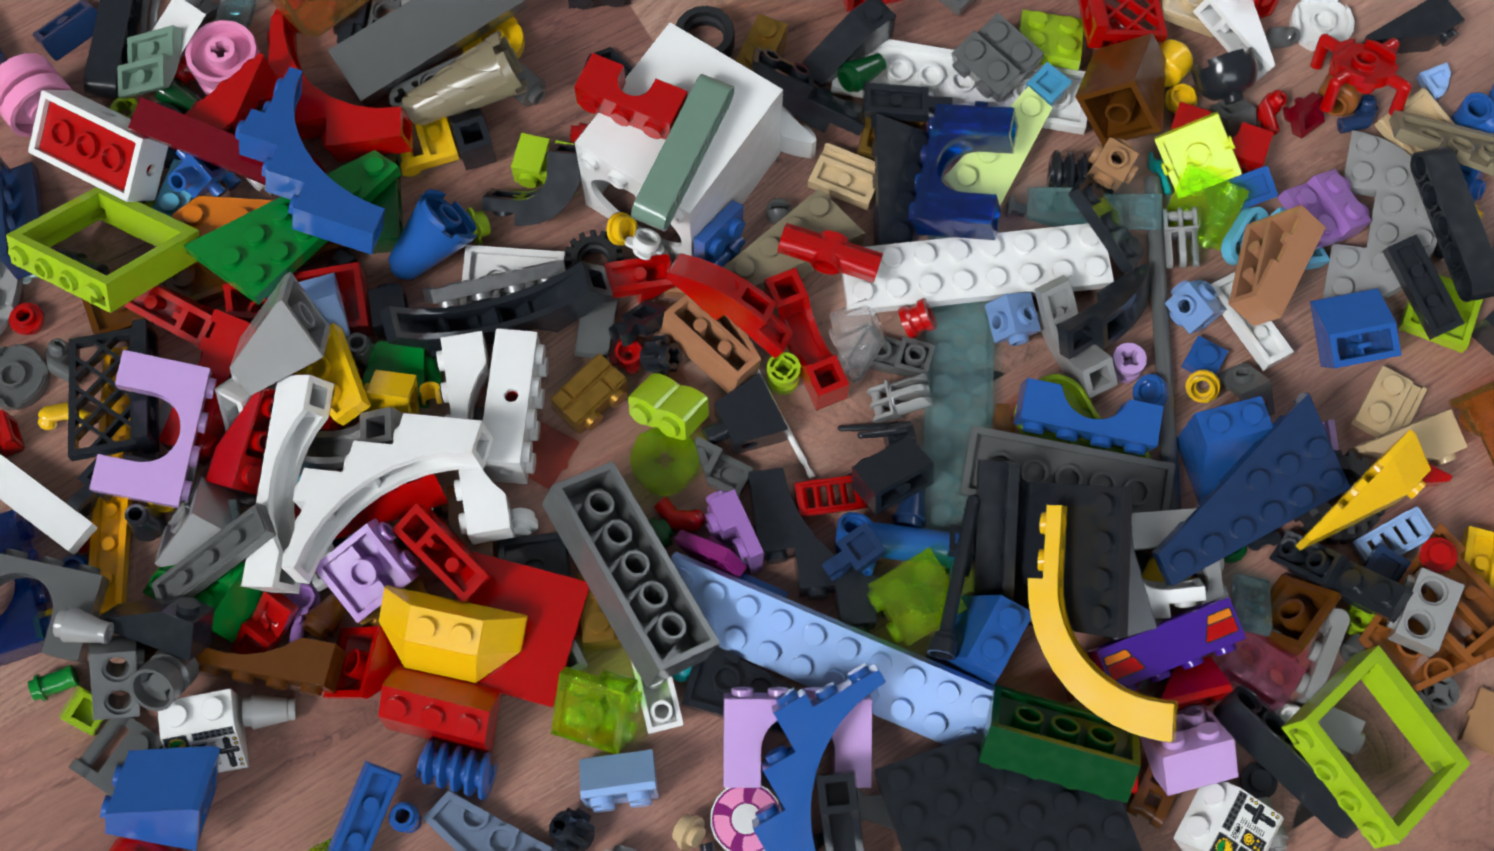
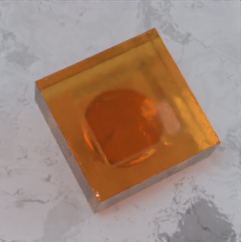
M996 403L991 414V429L1015 433L1016 425L1014 424V416H1010V404Z

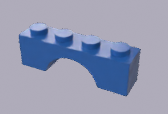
M1027 378L1020 385L1014 424L1023 426V431L1032 434H1043V431L1057 433L1056 437L1061 440L1077 441V438L1091 440L1090 445L1095 447L1111 448V445L1125 447L1124 452L1128 454L1145 455V452L1151 451L1158 445L1164 406L1129 399L1120 406L1114 416L1106 419H1090L1077 413L1068 404L1062 385Z

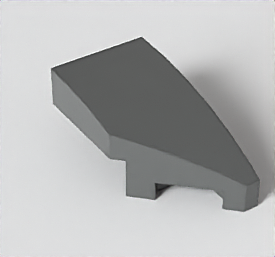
M697 436L695 447L707 485L717 491L725 490L729 492L735 489L738 498H740L748 483V472L753 471V468L724 454L722 448Z

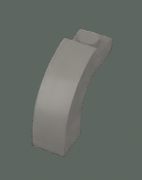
M1062 275L1035 288L1039 311L1036 313L1042 335L1065 376L1078 382L1089 398L1118 385L1112 357L1100 347L1092 345L1071 359L1060 355L1057 326L1078 314L1071 280Z

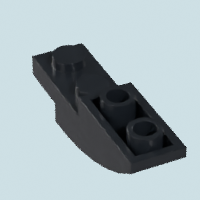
M757 46L755 47L751 67L756 74L783 89V107L825 133L829 124L832 123L858 136L861 134L865 127V118L862 117V107L859 104L835 97L826 88L814 87V73L810 72L805 65L800 63L793 64L784 60L773 50H763Z
M1148 264L1140 265L1097 291V303L1057 326L1060 355L1071 359L1092 345L1105 349L1123 336L1137 322L1144 312L1151 294Z
M1287 529L1269 557L1272 562L1308 583L1339 592L1342 596L1340 600L1370 615L1373 613L1392 623L1396 622L1413 595V592L1407 586L1349 561L1343 554L1319 543H1315L1300 551L1295 545L1303 536Z

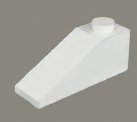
M1204 0L1193 11L1228 52L1242 48L1246 52L1249 47H1253L1258 66L1256 81L1276 65L1253 0Z

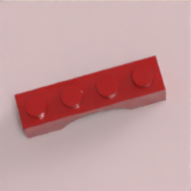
M796 267L764 279V293L777 303L772 313L793 331L787 347L789 352L800 362V376L816 411L847 399L850 384L837 356L829 351L818 330L812 313L809 295Z

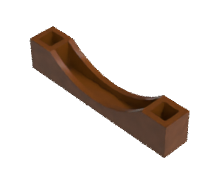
M301 637L283 647L267 652L233 654L206 648L195 658L198 662L199 673L206 676L219 678L221 672L233 674L231 679L238 682L253 684L254 679L265 680V685L271 688L287 690L288 685L300 687L299 692L321 697L322 691L335 694L346 651L335 643ZM137 641V648L145 647V662L149 661L159 650Z

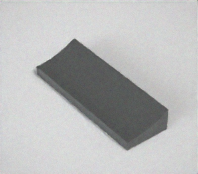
M410 0L328 51L362 104L366 107L391 92L396 85L417 76L527 8V1Z

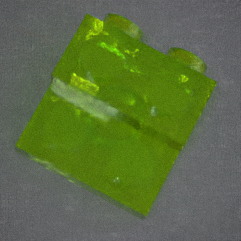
M928 547L867 584L871 592L867 593V596L877 612L883 610L890 623L886 624V628L896 643L902 641L904 646H910L939 628L950 579L931 548ZM960 599L957 615L967 609L962 599Z
M565 666L559 674L551 734L606 752L619 754L626 742L632 743L637 731L638 723L631 721L632 713L638 712L643 697V692L637 691L638 680L607 670H603L600 676H595Z

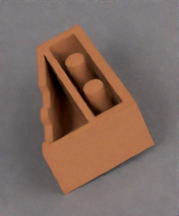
M1302 205L1247 224L1228 305L1253 326L1281 318L1326 227Z
M684 295L664 312L661 332L664 335H668L670 341H676L681 351L725 392H731L757 375L761 361L759 354L748 335L726 315H723L716 321L687 295Z

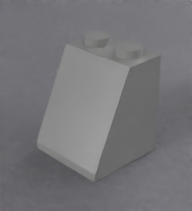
M292 272L284 275L244 331L230 365L231 376L235 383L240 387L243 386L250 396L324 356L331 327Z

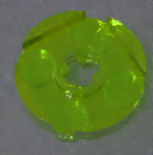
M656 427L638 435L635 445L631 450L630 464L633 476L638 483L640 482L643 487L653 494L665 496L681 492L692 481L693 477L695 478L699 469V457L695 443L690 436L686 440H679L666 436ZM663 453H668V456L674 457L675 460L669 462V468H662L661 463H655L656 458H659Z

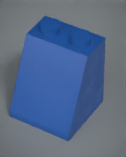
M1262 396L1197 412L1177 437V447L1198 503L1205 495H1210L1220 484L1219 480L1256 441L1260 442L1273 428Z
M1002 595L961 596L953 632L956 635V642H958L956 659L941 660L928 654L926 658L993 686L1000 677L1031 620L1030 611Z
M204 746L130 750L124 765L118 764L116 766L112 780V786H115L112 796L106 795L102 803L100 818H105V834L196 851L217 789L220 747Z

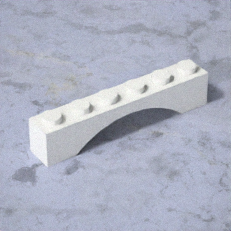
M482 331L440 338L442 350L436 351L439 370L445 371L446 382L441 383V392L444 403L450 404L451 414H447L445 417L473 420L476 403L490 374L487 345ZM458 469L460 479L454 480V488L457 501L463 500L464 513L458 515L462 535L467 534L472 545L515 537L510 503L506 494L489 479L483 470Z
M289 375L277 382L256 503L266 506L277 535L246 557L241 585L243 587L265 592L299 594L301 583L296 582L281 568L282 557L285 549L289 546L295 530V502L292 500L294 488L298 482L300 469L306 453L316 434L329 418L334 388L333 383L312 375Z

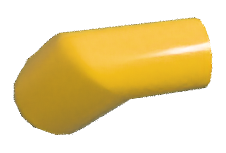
M68 402L48 405L40 409L37 421L39 427L44 430H51L57 427V421H68ZM84 409L79 411V417L85 421L92 415L91 412Z

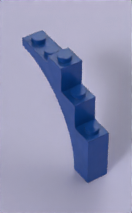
M289 67L284 78L277 80L274 88V97L271 102H265L262 112L251 109L246 120H240L238 123L235 139L239 140V155L264 162L261 174L266 180V192L291 200L288 213L293 215L292 229L372 255L383 231L385 208L369 203L339 186L318 167L306 151L299 137L294 117L297 104L302 95V71Z
M865 663L854 668L847 674L849 679L837 686L834 682L823 686L815 692L817 697L813 700H810L804 688L797 692L795 688H791L775 698L777 704L772 706L773 714L792 746L787 749L784 745L775 748L765 756L767 760L762 763L763 772L781 801L777 806L775 803L765 805L755 813L756 818L752 820L753 830L765 851H816L811 827V799L815 775L827 744L842 720L868 694L886 683L876 664L868 667Z

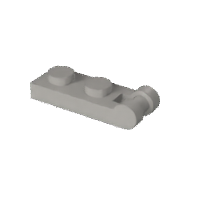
M1340 608L1332 610L1318 629L1321 633L1319 641H1313L1306 656V659L1310 660L1306 672H1301L1294 686V691L1298 692L1294 704L1302 707L1327 682L1350 623V617L1345 610Z

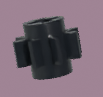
M668 335L653 336V341L644 342L645 346H643L640 352V362L645 372L658 373L669 377V373L677 372V368L682 361V352L676 341H668Z
M567 808L566 811L557 813L549 826V837L555 840L552 847L557 851L587 850L595 836V826L589 823L592 816L580 808L576 811Z

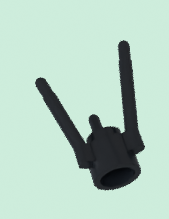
M911 421L838 426V431L859 432L857 434L859 439L883 437L886 447L909 435L916 442L915 430Z

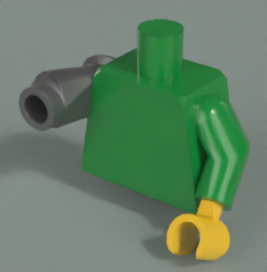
M353 333L347 338L353 359L360 368L365 370L362 378L363 386L365 383L371 382L375 370L417 375L419 408L429 409L430 399L432 398L436 399L437 404H442L441 383L444 382V377L439 370L435 358L429 356L426 349L388 344L387 341H378L374 345L366 335L361 333Z

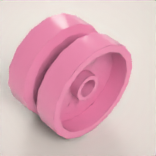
M219 20L207 23L195 31L187 44L185 57L196 82L207 96L216 89L221 81L231 77L247 60L253 59L261 51L254 36L245 26L235 21Z
M23 53L8 59L0 65V115L14 133L22 137L32 136L42 90H72L66 81L59 76L47 58L37 53Z

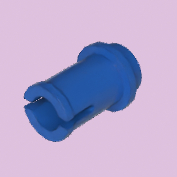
M398 803L389 813L390 825L399 832H416L422 824V818L419 816L417 808L411 803ZM410 814L409 820L403 823L404 817Z

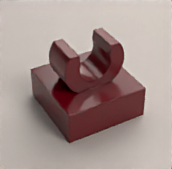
M1314 92L1305 98H1295V105L1293 107L1284 106L1282 108L1284 120L1291 122L1292 134L1301 139L1325 122L1324 112L1320 109L1322 96Z

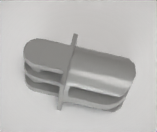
M1181 207L1177 208V211L1167 212V209H1162L1166 269H1173L1172 240H1177L1179 268H1186V239L1191 240L1192 267H1200L1197 207H1192V210L1182 211ZM1183 220H1192V226H1183ZM1177 221L1178 227H1168V222Z
M926 373L914 375L893 383L884 380V384L867 389V395L872 398V402L869 404L870 409L875 412V416L872 418L873 423L881 424L898 418L904 420V414L933 406L932 398L929 397L931 394L929 385H926L928 382ZM887 393V397L882 399L881 394ZM890 407V411L885 412L884 408Z

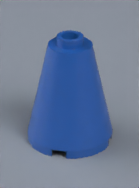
M430 189L420 196L388 258L391 272L399 279L414 280L476 238L477 234H473L477 229L476 224L469 213L458 202L454 201L451 205L443 199L446 196L445 193Z

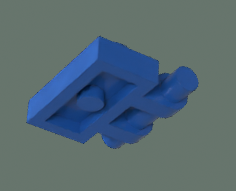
M732 200L694 237V257L723 267L741 252L740 249L745 245V240L741 236L745 227V221L743 220L744 205Z

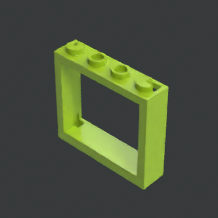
M98 187L6 234L9 248L8 255H10L12 264L109 313H112L197 262L196 259L187 254L183 245L200 237L199 230L138 201L126 202ZM99 220L156 246L154 249L107 276L50 248Z
M1379 645L1354 654L1281 727L1293 742V746L1300 751L1313 768L1316 776L1323 781L1336 798L1339 806L1349 815L1361 831L1362 836L1369 841L1374 849L1399 844L1471 764ZM1360 679L1433 772L1393 818L1389 816L1318 723Z

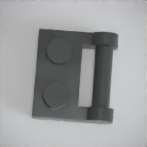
M133 717L114 718L108 720L79 759L75 758L68 767L106 794L112 796L115 786H112V780L116 766L118 764L124 765L130 750L164 748L160 736ZM125 726L130 731L99 772L92 768V765L121 727Z

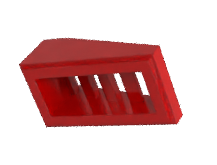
M852 475L802 481L793 484L796 508L801 518L866 509L867 506L855 490L856 502L849 503L846 484L852 483ZM839 485L842 501L840 505L835 503L833 486ZM826 487L829 506L822 507L820 488ZM806 490H813L815 508H809Z

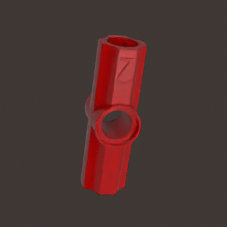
M786 223L777 253L811 263L815 270L823 274L837 275L841 272L872 283L875 281L883 256L881 252L849 243V239L841 233L831 230L818 233Z

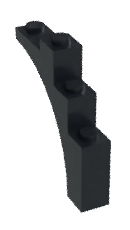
M581 261L563 273L540 284L495 299L446 308L388 306L380 312L388 344L429 349L431 357L437 358L436 351L442 350L440 339L442 337L482 331L486 344L494 345L496 329L520 331L538 329L558 333L612 298L613 293L605 267Z
M783 467L748 472L755 534L764 551L763 560H767L768 564H779L788 561V557L794 558L799 597L807 596L808 600H821L829 597L828 593H834L838 620L869 634L870 630L876 627V615L881 614L883 619H892L902 616L904 611L916 610L917 614H930L938 611V607H942L946 599L943 585H910L891 582L873 575L866 576L862 572L858 574L853 566L841 578L833 582L822 567V564L834 557L835 554L816 538L801 518L789 493Z

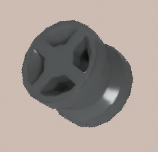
M1452 677L1421 690L1431 703L1432 709L1430 712L1432 714L1453 707L1460 696L1459 687Z

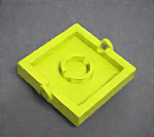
M1218 111L1158 135L1154 139L1163 159V163H1161L1165 176H1170L1179 199L1242 174L1233 150L1236 147L1233 144L1232 137L1227 135Z

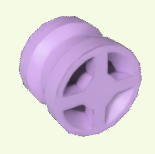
M1124 343L1116 348L1112 355L1117 381L1127 384L1138 379L1147 363L1145 351L1140 346L1134 343Z

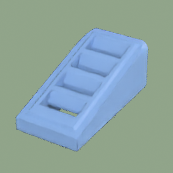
M1415 506L1350 544L1365 564L1372 553V549L1367 542L1372 540L1375 546L1381 543L1387 547L1380 535L1384 534L1394 552L1403 556L1423 545L1434 529L1421 510ZM1393 528H1398L1407 544L1404 545Z

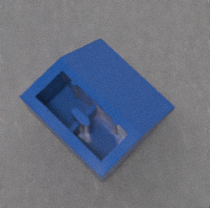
M1378 288L1310 301L1321 367L1335 369L1402 356L1396 321Z

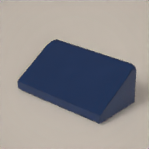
M80 0L35 31L33 37L57 61L93 36L97 10L88 1Z

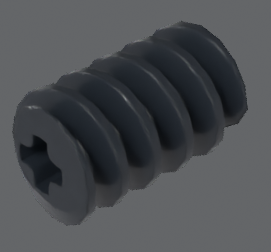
M1054 150L1048 163L1046 190L1050 183L1054 182L1056 192H1060L1063 184H1067L1068 191L1070 192L1078 179L1087 175L1093 163L1088 162L1085 153H1080L1075 161L1073 153L1068 151L1062 160L1060 151ZM1106 188L1108 198H1112L1114 190Z

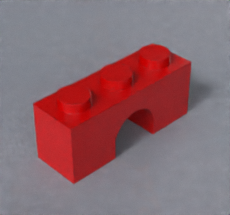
M592 53L574 85L577 104L589 113L596 114L598 112L608 116L621 126L630 125L640 129L653 139L662 138L666 140L688 98V91L655 78L651 88L646 93L638 96L628 95L622 91L626 84L624 65Z
M1180 101L1168 131L1208 116L1211 111ZM1241 123L1232 141L1236 147L1233 150L1242 174L1259 169L1264 165L1274 132L1248 123Z

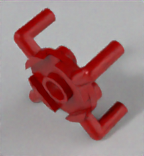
M1322 34L1319 37L1310 67L1316 70L1322 69L1328 50L1333 52L1328 71L1333 77L1328 82L1320 105V109L1323 112L1329 113L1333 111L1340 88L1346 83L1355 86V89L1363 94H1371L1375 89L1389 85L1396 90L1388 111L1389 114L1392 116L1395 110L1403 111L1411 92L1412 84L1396 74L1399 68V64L1395 62L1397 58L1396 53L1400 45L1398 39L1390 38L1383 44L1366 39L1365 44L1355 43L1356 39H1347L1341 42L1329 34Z

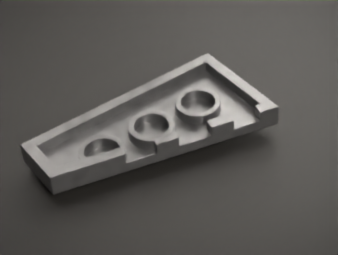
M555 260L513 269L507 273L500 272L485 275L476 280L470 279L453 282L441 288L422 289L426 303H438L439 308L459 305L458 298L472 295V300L476 301L493 297L492 290L505 288L506 293L526 289L524 284L526 282L537 280L538 284L566 270L563 260Z

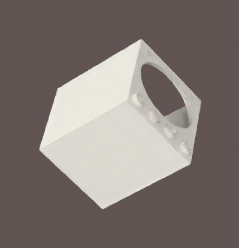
M669 23L625 78L626 84L622 90L624 93L632 96L642 95L651 88L655 78L688 91L689 96L700 74H705L735 87L729 109L671 222L682 242L676 243L661 238L660 244L665 248L663 253L669 254V257L675 260L680 253L694 256V237L732 200L743 204L780 155L783 89L681 28ZM598 113L575 142L586 205L608 219L614 213L620 212L602 193L611 183L616 188L625 189L637 197L665 139H653L640 129L630 125L621 126L610 117Z

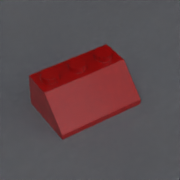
M397 664L382 685L378 717L388 730L428 740L430 737H434L436 742L444 743V741H448L449 745L452 746L462 745L464 749L472 750L474 748L477 752L483 754L488 752L491 755L502 690L460 679L404 668L403 665Z

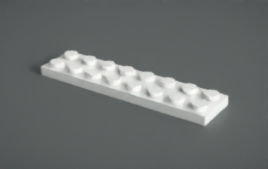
M888 39L865 56L879 53L883 56L887 65V69L870 83L929 87V91L934 92L935 96L953 98V110L951 113L968 116L974 115L975 101L988 102V119L997 120L1024 92L1027 82L1044 66L1038 64L998 103L992 97L987 99L981 95L975 87L977 83L969 76L963 78L955 71L952 66L953 59L951 53L954 51L952 49ZM1055 67L1072 80L1070 88L1052 106L1053 108L1042 128L1084 135L1087 117L1075 96L1086 71ZM838 77L832 81V93L862 98V90L860 92L853 91L848 93L840 85Z
M1088 223L866 246L865 248L883 253L874 283L841 273L848 316L897 311L903 306H914L917 300L922 298L926 299L930 307L992 301L1011 293L1031 292L1032 296H1036L1035 288L1062 275L1071 280L1073 292L1102 289L1114 282L1108 251Z

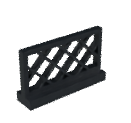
M146 318L133 320L132 328L69 339L68 458L71 461L94 458L98 454L110 455L142 449L145 454L160 452L158 441L159 398L118 389L115 382L111 380L118 372L121 356L111 350L120 341L130 340V346L126 349L127 351L158 357V336ZM93 346L98 349L87 362L80 359V349ZM108 355L116 361L102 374L94 367ZM91 372L98 379L87 391H84L80 388V382ZM108 384L116 390L102 403L94 396ZM125 395L130 399V405L121 414H118L111 408ZM90 401L98 406V408L85 421L79 417V411ZM108 413L115 420L102 433L93 426ZM123 425L129 427L131 439L117 442L111 439ZM89 431L98 436L90 447L79 448V441Z

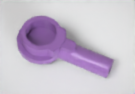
M301 583L299 594L286 593L285 597L299 606L292 621L289 643L305 637V628L302 626V623L306 620L305 614L321 602L320 593L312 584Z

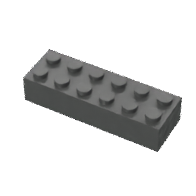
M609 462L551 486L542 506L646 688L706 660L720 642L614 462Z

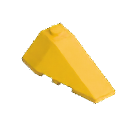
M1410 429L1396 441L1295 546L1301 551L1395 505L1406 495L1413 499L1427 485L1422 479L1431 470L1416 433Z

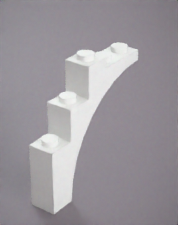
M403 413L400 425L394 431L393 444L354 441L350 453L345 457L343 472L304 468L300 480L295 485L292 499L302 511L296 518L295 530L289 546L283 553L281 568L296 582L310 584L321 558L333 540L359 512L380 496L400 485L429 474L457 469L484 470L494 439L481 420Z

